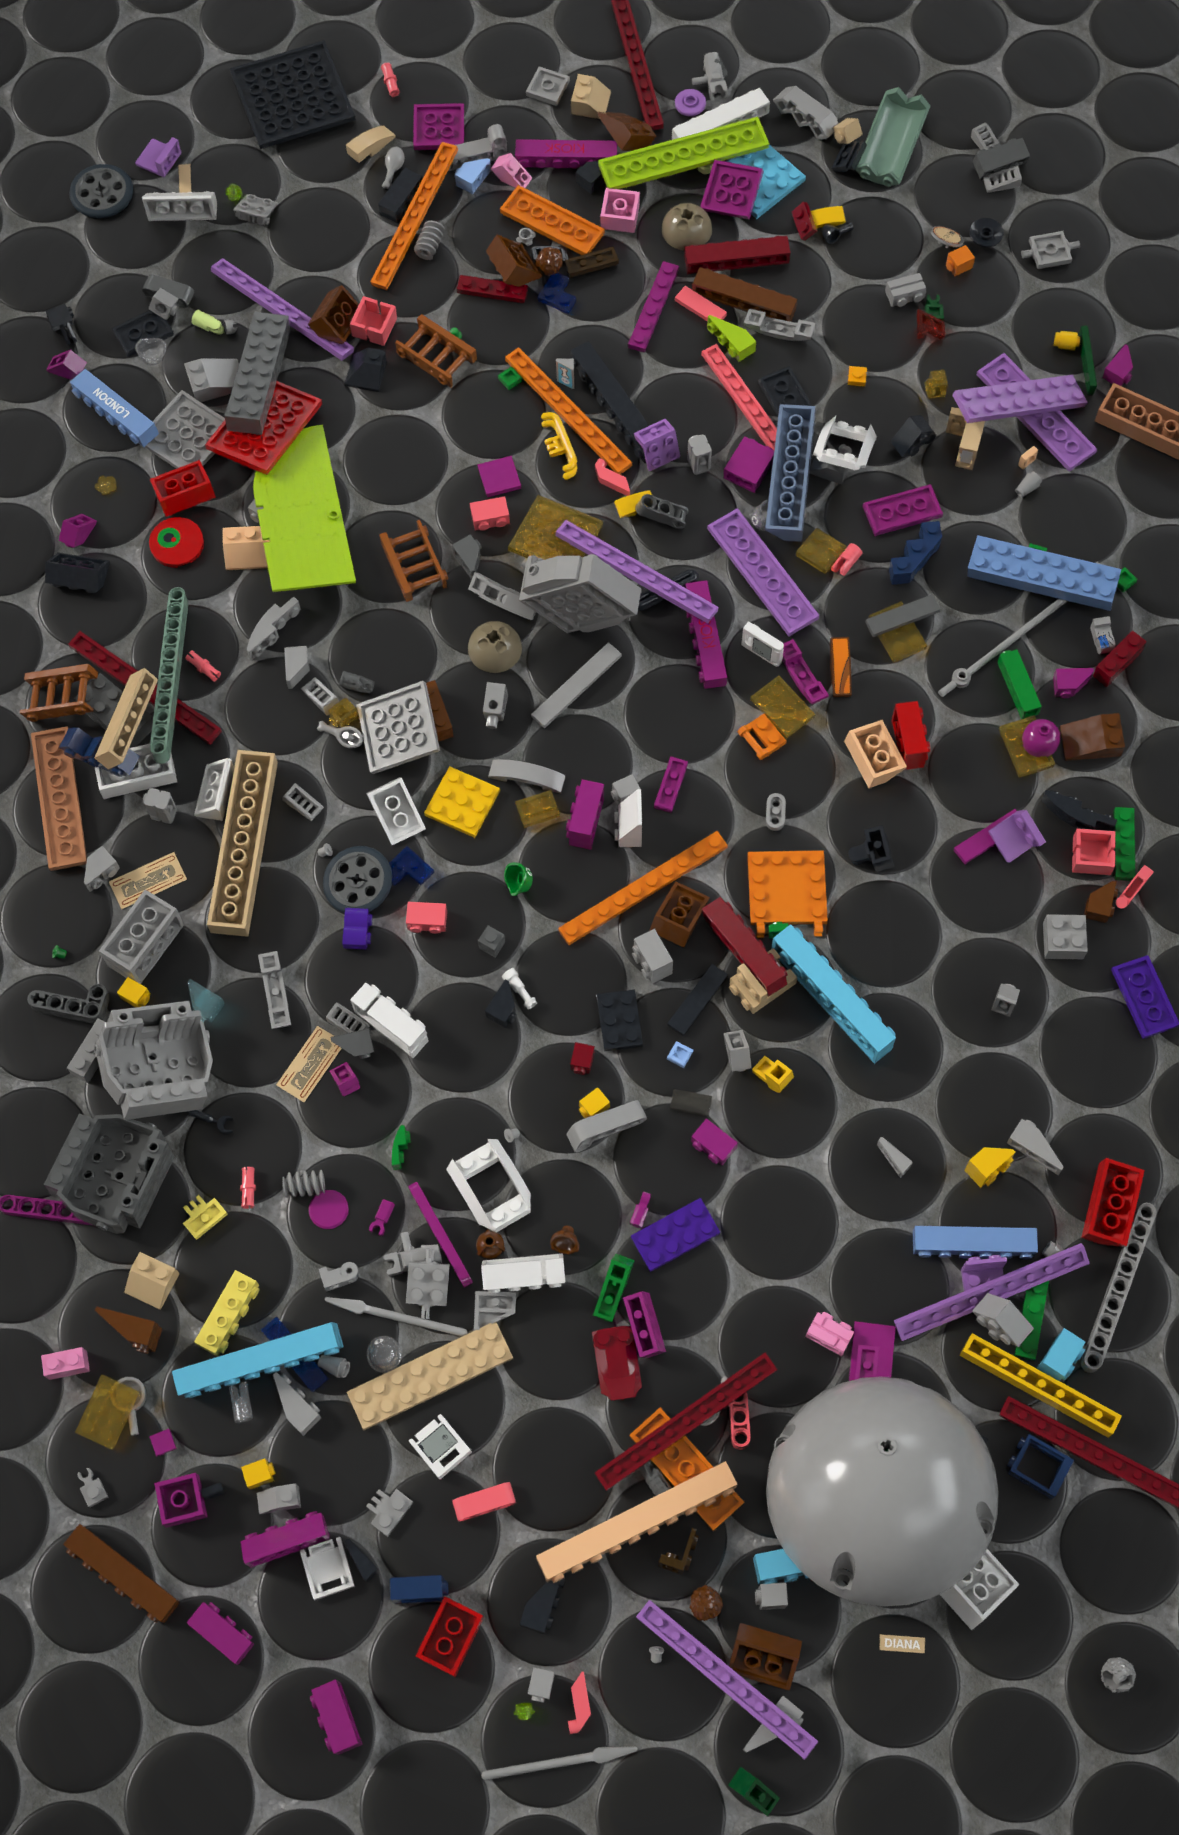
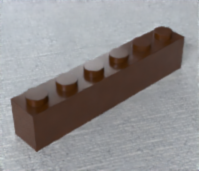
M700 267L692 283V290L706 299L746 312L749 309L766 312V317L791 322L797 308V299L790 295L768 290L741 279L713 272L710 269Z
M80 1523L63 1544L68 1548L66 1552L74 1559L80 1557L84 1561L82 1565L91 1572L95 1569L100 1573L98 1576L100 1580L107 1585L110 1582L116 1586L114 1590L122 1597L128 1595L133 1599L130 1603L139 1610L144 1608L148 1611L147 1617L155 1623L158 1621L165 1623L179 1605V1600Z

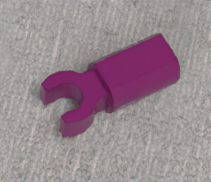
M642 1193L639 1205L636 1204L630 1225L642 1229L648 1213L647 1206L651 1194Z
M385 1199L382 1200L375 1216L376 1221L370 1224L369 1231L371 1233L375 1227H380L379 1236L382 1237L384 1235V1224H387L395 1206L394 1203Z

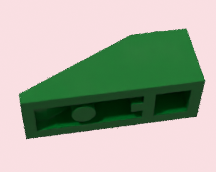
M619 1254L614 1255L593 1314L594 1316L613 1322L635 1260Z

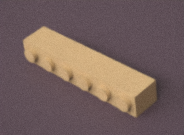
M145 668L130 675L94 757L107 769L123 763L158 681Z

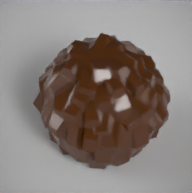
M551 247L541 249L536 258V266L540 267L547 276L557 273L563 264L561 252L557 248Z
M704 1585L694 1590L689 1606L697 1620L706 1621L717 1617L721 1613L723 1603L720 1594L716 1590Z

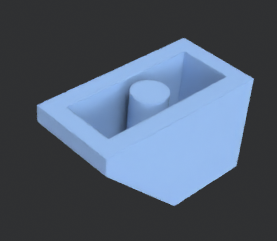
M485 158L463 163L454 174L456 186L473 194L491 171L490 159Z

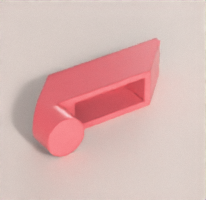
M598 459L595 463V470L599 483L629 496L630 489L626 477L607 469V462L603 459Z
M1144 865L1116 900L1117 907L1120 909L1126 908L1154 871Z
M581 1672L571 1687L576 1719L568 1721L570 1734L579 1733L591 1715L584 1672Z

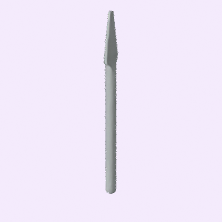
M325 1298L326 1302L355 1314L367 1313L458 1336L468 1334V1331L464 1328L369 1306L361 1300Z
M598 1747L589 1753L487 1770L482 1772L481 1777L484 1780L591 1761L603 1763L636 1752L637 1747Z

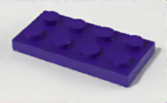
M1148 955L1112 967L1111 971L1142 1039L1179 1027L1177 1016Z
M699 1198L631 1235V1239L651 1272L720 1234V1230L702 1199Z

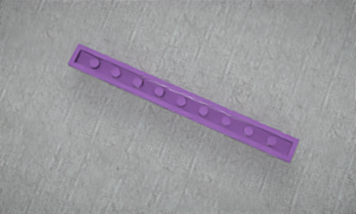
M222 258L211 266L212 273L271 313L288 315L290 326L341 361L354 352V347L346 341L344 344H339L318 337L308 325L311 320L309 316Z
M565 520L557 529L556 536L588 555L594 554L598 556L599 559L609 564L616 571L702 621L709 623L718 612L716 605L573 523Z
M1080 1243L896 1319L894 1323L899 1337L904 1341L973 1312V1309L987 1293L1005 1299L1090 1264L1085 1248Z
M649 1600L636 1616L638 1620L804 1760L808 1757L818 1743L814 1737Z

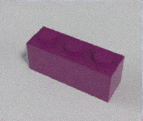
M641 1291L624 1297L623 1300L639 1356L649 1358L666 1352L650 1293Z
M203 1602L188 1620L187 1624L233 1663L239 1665L254 1646V1643L251 1641L253 1637L244 1629L241 1632L234 1626L237 1623L229 1616L223 1618L218 1614L220 1609L212 1602L209 1605Z

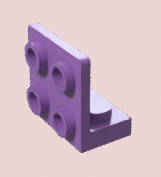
M172 137L166 144L151 139L137 159L136 166L165 178L181 154L178 139Z
M666 419L634 433L635 439L643 447L649 471L680 457L675 429Z
M1027 810L1016 811L988 831L1006 862L1013 861L1033 846H1041L1046 843Z
M992 1255L988 1257L989 1259H981L980 1257L968 1258V1261L961 1268L964 1291L1003 1276V1267L1007 1262V1257L1001 1258V1255Z

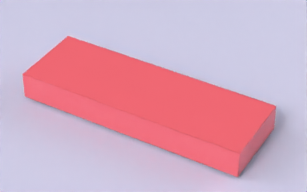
M684 286L675 297L677 303L707 322L709 315L721 320L727 316L725 310L687 286Z

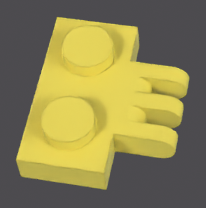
M198 1195L196 1199L200 1203L199 1205H196L191 1200L189 1203L194 1209L190 1210L187 1205L183 1207L190 1216L183 1224L196 1240L228 1215L215 1198L206 1204Z

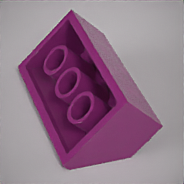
M314 1511L306 1514L305 1519L299 1521L297 1518L285 1522V1526L278 1528L275 1525L266 1528V1532L260 1535L252 1533L245 1536L246 1540L241 1541L244 1564L252 1568L331 1540L324 1515Z

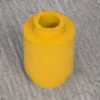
M1060 331L1055 333L1054 346L1058 347V349L1075 350L1076 347H1079L1080 336H1078L1077 332Z

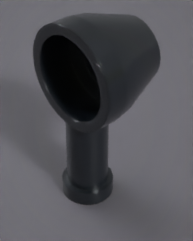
M848 222L839 228L826 224L821 232L826 242L833 244L839 239L841 234L852 231L853 224Z

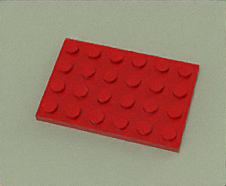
M277 381L262 435L227 431L226 421L224 420L207 441L205 447L209 451L268 475L321 407L322 399Z

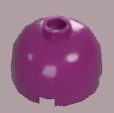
M1046 719L1032 721L1026 726L1022 734L1023 747L1029 754L1035 757H1048L1052 755L1060 743L1058 727Z

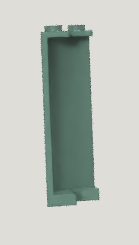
M900 87L885 91L865 141L867 146L855 169L862 178L887 187L900 184L930 109L929 103L922 94L907 98Z

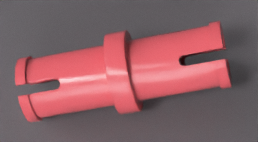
M388 62L381 65L384 83L388 87L389 95L396 97L400 94L396 83L397 77L393 73L392 65Z
M193 650L189 652L192 657L187 654L185 659L194 665L198 672H203L213 682L217 680L213 673L220 677L221 672L211 666L207 659L201 658Z
M246 1167L242 1168L240 1191H242L241 1207L244 1209H249V1206L254 1208L256 1185L254 1184L255 1168L247 1167V1170Z

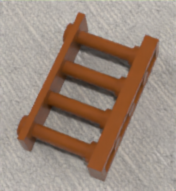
M421 314L417 318L418 330L405 345L398 340L395 342L396 352L400 357L408 359L438 379L441 384H446L452 388L453 380L451 375L464 361H469L473 364L477 360L476 349ZM423 334L432 337L419 353L411 349ZM437 343L446 346L433 362L424 358ZM450 352L458 354L459 357L446 371L438 367Z
M420 520L417 521L418 530L397 538H388L386 532L379 534L382 547L406 602L413 600L412 593L415 592L414 590L440 581L443 589L447 588V573L445 569H441L427 537L429 536L426 525L422 526ZM418 537L422 538L424 545L402 553H395L393 549L401 543ZM426 551L428 552L430 560L408 568H401V560ZM434 566L436 575L414 583L407 582L406 578L408 575Z
M89 664L25 673L24 680L33 688L30 709L20 710V714L28 721L36 722L40 719L75 714L84 715L85 713L93 712L94 708L85 702L87 681L98 678V671ZM76 681H80L77 702L69 703L71 685ZM64 683L62 703L53 705L56 686ZM48 686L46 706L38 707L40 688Z

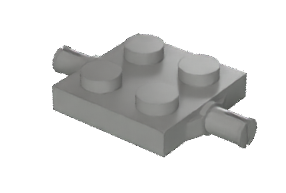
M1063 231L1032 236L1029 238L1031 250L1021 251L1022 258L1032 256L1038 269L1069 264L1072 262L1070 249L1080 248L1079 241L1069 243Z
M426 1249L425 1261L409 1262L406 1303L422 1306V1319L425 1318V1311L426 1319H430V1307L447 1305L450 1264L435 1262V1249H431L430 1257V1249Z

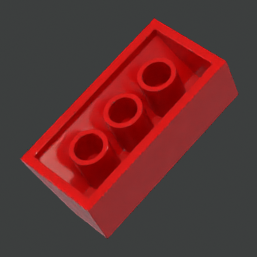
M1105 1158L1099 1163L1081 1238L1102 1245L1127 1246L1145 1170L1109 1158Z

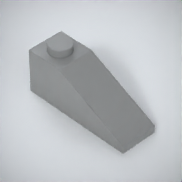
M1021 1119L1007 1144L1059 1175L1063 1165L1041 1131L1036 1128L1033 1122Z
M782 1696L775 1706L800 1726L804 1720L801 1718L803 1712ZM761 1724L743 1751L747 1753L777 1738V1736Z

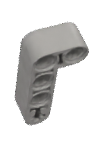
M499 124L490 126L487 131V138L455 145L458 148V152L448 171L460 168L465 162L485 158L493 161L497 160L499 156L506 155L507 141L502 126Z
M635 1100L576 1122L571 1126L566 1135L574 1151L580 1152L587 1149L595 1140L641 1124L647 1119V1116L640 1102Z

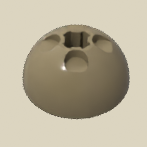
M682 203L674 206L667 212L663 219L661 230L663 238L670 246L679 250H685V246L706 244L712 234V223L709 215L703 208L692 203Z
M490 621L480 625L474 630L468 642V654L472 663L479 669L490 673H499L512 668L518 662L522 653V642L518 633L510 625L500 621Z

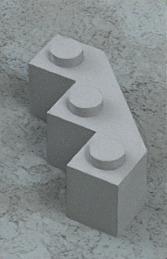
M797 86L786 87L773 99L781 114L792 113L798 126H810L817 140L827 139L834 133L833 127L839 124L837 117L831 110Z

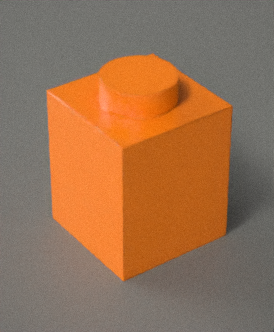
M965 245L948 253L946 267L954 276H957L973 268L975 257Z

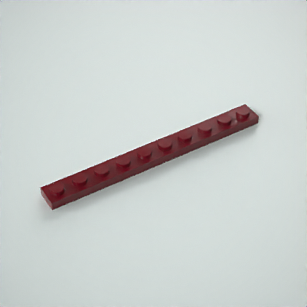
M611 0L644 122L651 126L652 130L663 129L664 123L629 0Z
M81 631L68 643L71 649L124 686H126L130 675L137 672L132 666ZM157 684L149 700V703L155 706ZM177 698L175 721L211 745L222 732L221 728Z
M765 1352L595 1472L596 1476L606 1491H608L775 1373L777 1368Z
M1009 1396L1007 1397L1000 1411V1417L1179 1509L1178 1483Z

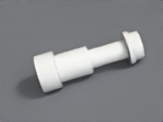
M515 968L509 969L502 975V978L509 981L515 993H519L525 1002L524 1007L527 1009L533 1008L537 1004L535 997L531 998L524 988L525 985L518 977L519 974Z

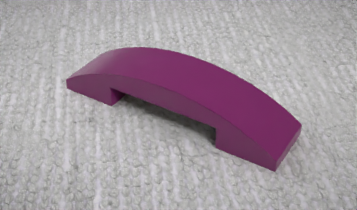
M794 639L783 643L782 661L805 698L811 704H814L829 697L822 683L816 680L802 658V652Z

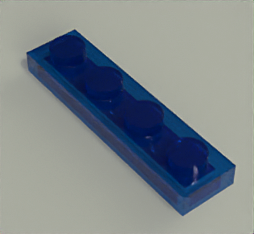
M277 1316L261 1329L270 1341L291 1335V1332ZM300 1360V1365L292 1367L312 1392H315L329 1379L315 1361L304 1362V1360Z

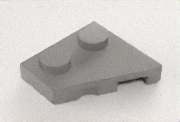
M475 1291L474 1331L516 1313V1292L488 1293V1291Z

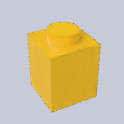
M127 977L117 992L120 999L134 1007L145 1006L150 999L148 989Z
M597 1087L579 1101V1111L584 1118L591 1117L610 1108V1101Z
M265 1458L241 1467L246 1485L250 1490L274 1481L272 1476L275 1475L272 1462L268 1463Z

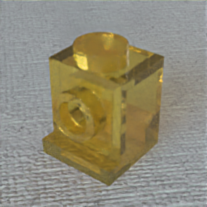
M944 369L930 371L929 379L924 383L928 399L946 395L948 382Z
M346 697L328 710L331 717L329 720L334 727H345L353 720L359 718L358 710Z

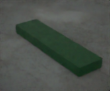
M1081 326L1078 334L1080 336L1079 346L1087 396L1095 394L1097 380L1089 329L1087 326Z

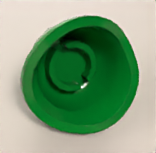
M512 862L506 866L504 871V880L512 896L527 892L531 888L533 877L529 868L520 863Z

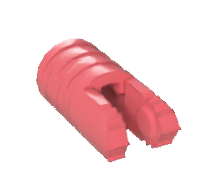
M849 544L832 565L831 571L836 573L840 569V574L845 576L863 554L862 550L855 544Z

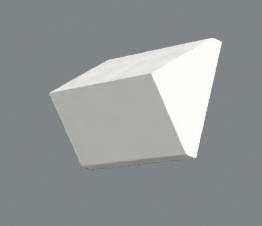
M230 758L206 765L194 816L223 821L234 774V766Z

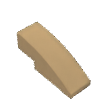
M385 126L375 127L360 134L346 144L347 154L360 163L368 155L373 157L396 136Z

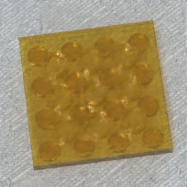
M538 495L510 542L508 551L527 559L531 555L544 560L556 556L586 557V553L558 538L556 531L567 520L597 537L603 526V521Z

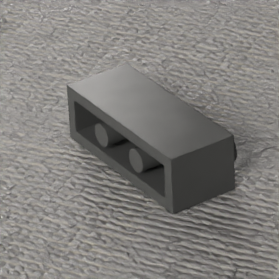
M1023 137L1020 139L1013 138L1006 144H996L989 150L982 149L978 151L972 162L979 178L983 179V177L1025 164L1030 154Z

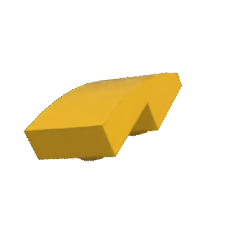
M842 206L826 207L811 211L817 229L824 227L826 224L838 226L846 223Z
M651 491L639 492L615 500L614 503L620 518L635 516L637 514L635 510L636 504L644 495H652Z

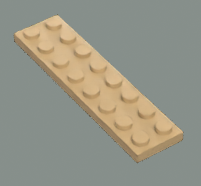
M497 1322L490 1323L481 1327L480 1330H475L349 1390L347 1394L363 1430H366L512 1360L513 1356Z

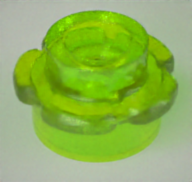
M230 184L226 188L228 199L231 201L239 200L242 196L241 187L236 186V184Z
M519 1703L515 1705L516 1711L514 1715H518V1719H530L531 1714L535 1713L532 1703Z

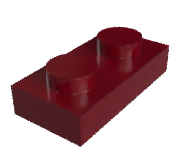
M802 202L791 213L801 240L806 241L817 232V228L808 203Z

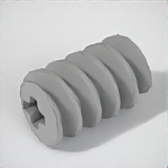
M436 221L424 223L419 239L414 247L418 257L425 260L433 259L432 255L436 254L440 239L445 232V227Z
M312 1170L311 1176H308L306 1171H304L302 1177H300L298 1171L293 1178L290 1172H288L287 1178L283 1176V1193L285 1198L289 1197L290 1192L293 1197H296L298 1191L301 1197L305 1195L306 1191L309 1196L313 1195L314 1190L317 1196L321 1194L322 1190L325 1194V1178L322 1170H320L318 1176H316L314 1170Z

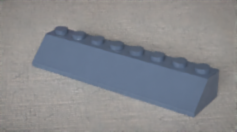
M780 404L765 530L784 541L802 542L816 418L815 406Z

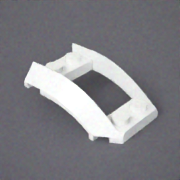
M836 416L825 423L813 455L817 456V459L821 462L852 470H859L860 467L866 468L870 452L877 438L872 425H870L868 430H865L862 426L852 427L848 426L846 422L838 421L836 423ZM830 434L862 441L863 445L859 457L855 458L853 454L849 453L843 455L837 453L834 449L824 450Z
M487 1139L489 1143L456 1162L452 1159L446 1170L465 1199L479 1226L482 1225L490 1229V1231L498 1232L530 1213L531 1193L498 1139ZM500 1161L519 1195L485 1214L466 1180Z

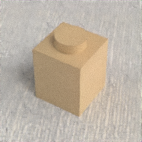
M846 118L833 127L837 143L849 144L863 135L858 118Z

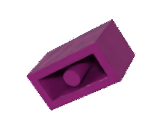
M707 1118L691 1138L692 1146L699 1152L703 1150L708 1154V1158L713 1163H719L722 1166L738 1145V1142Z

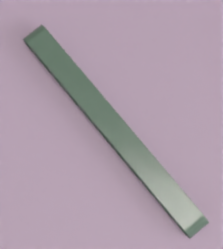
M175 587L169 591L150 740V751L154 761L158 764L168 762L171 756L188 612V600L185 591L180 587Z

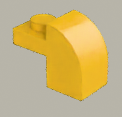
M766 1056L752 1069V1072L766 1082L770 1089L778 1093L794 1078L793 1071L778 1059L774 1063Z

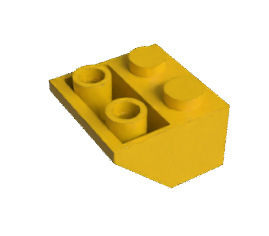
M984 1147L969 1160L964 1171L980 1188L985 1184L989 1186L996 1180L999 1172L1004 1173L1011 1166L1010 1164L1014 1161L1015 1151L1013 1149Z

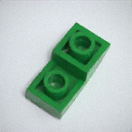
M405 1125L399 1127L392 1148L393 1170L401 1169V1163H404V1152L400 1150L408 1149L407 1143H411L410 1131H406Z

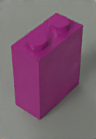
M744 436L725 466L723 478L755 493L773 465L774 450L769 446H764L756 440Z

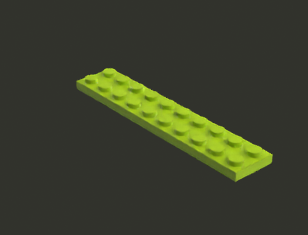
M754 117L598 160V165L607 188L622 189L713 164L714 160L724 161L768 149L770 144L759 118Z

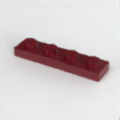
M460 275L457 285V293L524 304L528 291V285L517 287L512 284L507 285L504 281Z

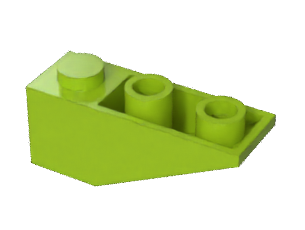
M708 316L707 328L709 332L714 333L719 343L728 349L731 357H735L740 362L756 351V341L746 329L714 316Z

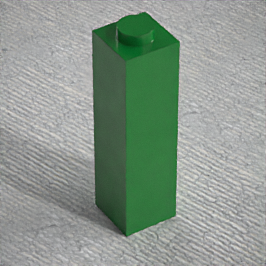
M1018 650L1002 652L997 663L1021 720L1039 715L1042 706Z

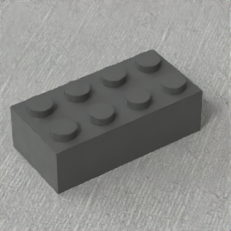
M99 673L98 678L93 679L87 685L85 702L94 710L85 714L104 730H107L123 691ZM146 710L129 748L136 747L152 731L153 716Z

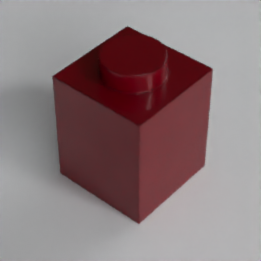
M575 1042L570 1068L574 1070V1073L580 1075L590 1074L595 1046Z

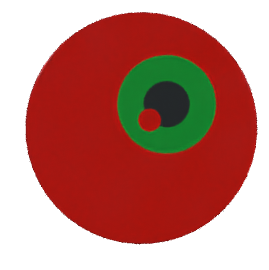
M173 517L160 522L153 529L149 538V547L154 558L159 563L167 567L178 568V566L194 562L200 556L204 547V540L201 529L195 522L183 517Z

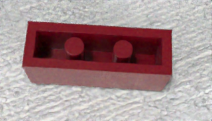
M1132 630L1096 666L1093 677L1108 687L1143 652L1147 641Z

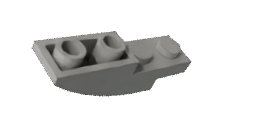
M474 573L468 588L469 590L494 605L533 620L536 612L519 601V592L506 588L480 573Z
M295 597L291 598L281 608L274 604L260 619L252 632L247 646V653L251 660L259 657L269 645H273L277 638H279L277 630L283 628L289 619L298 615L301 608L299 601Z

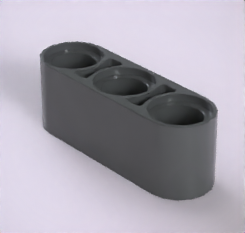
M149 275L142 288V292L149 298H152L160 288L164 289L178 298L176 306L181 308L188 307L195 293L194 289L186 284L156 275Z

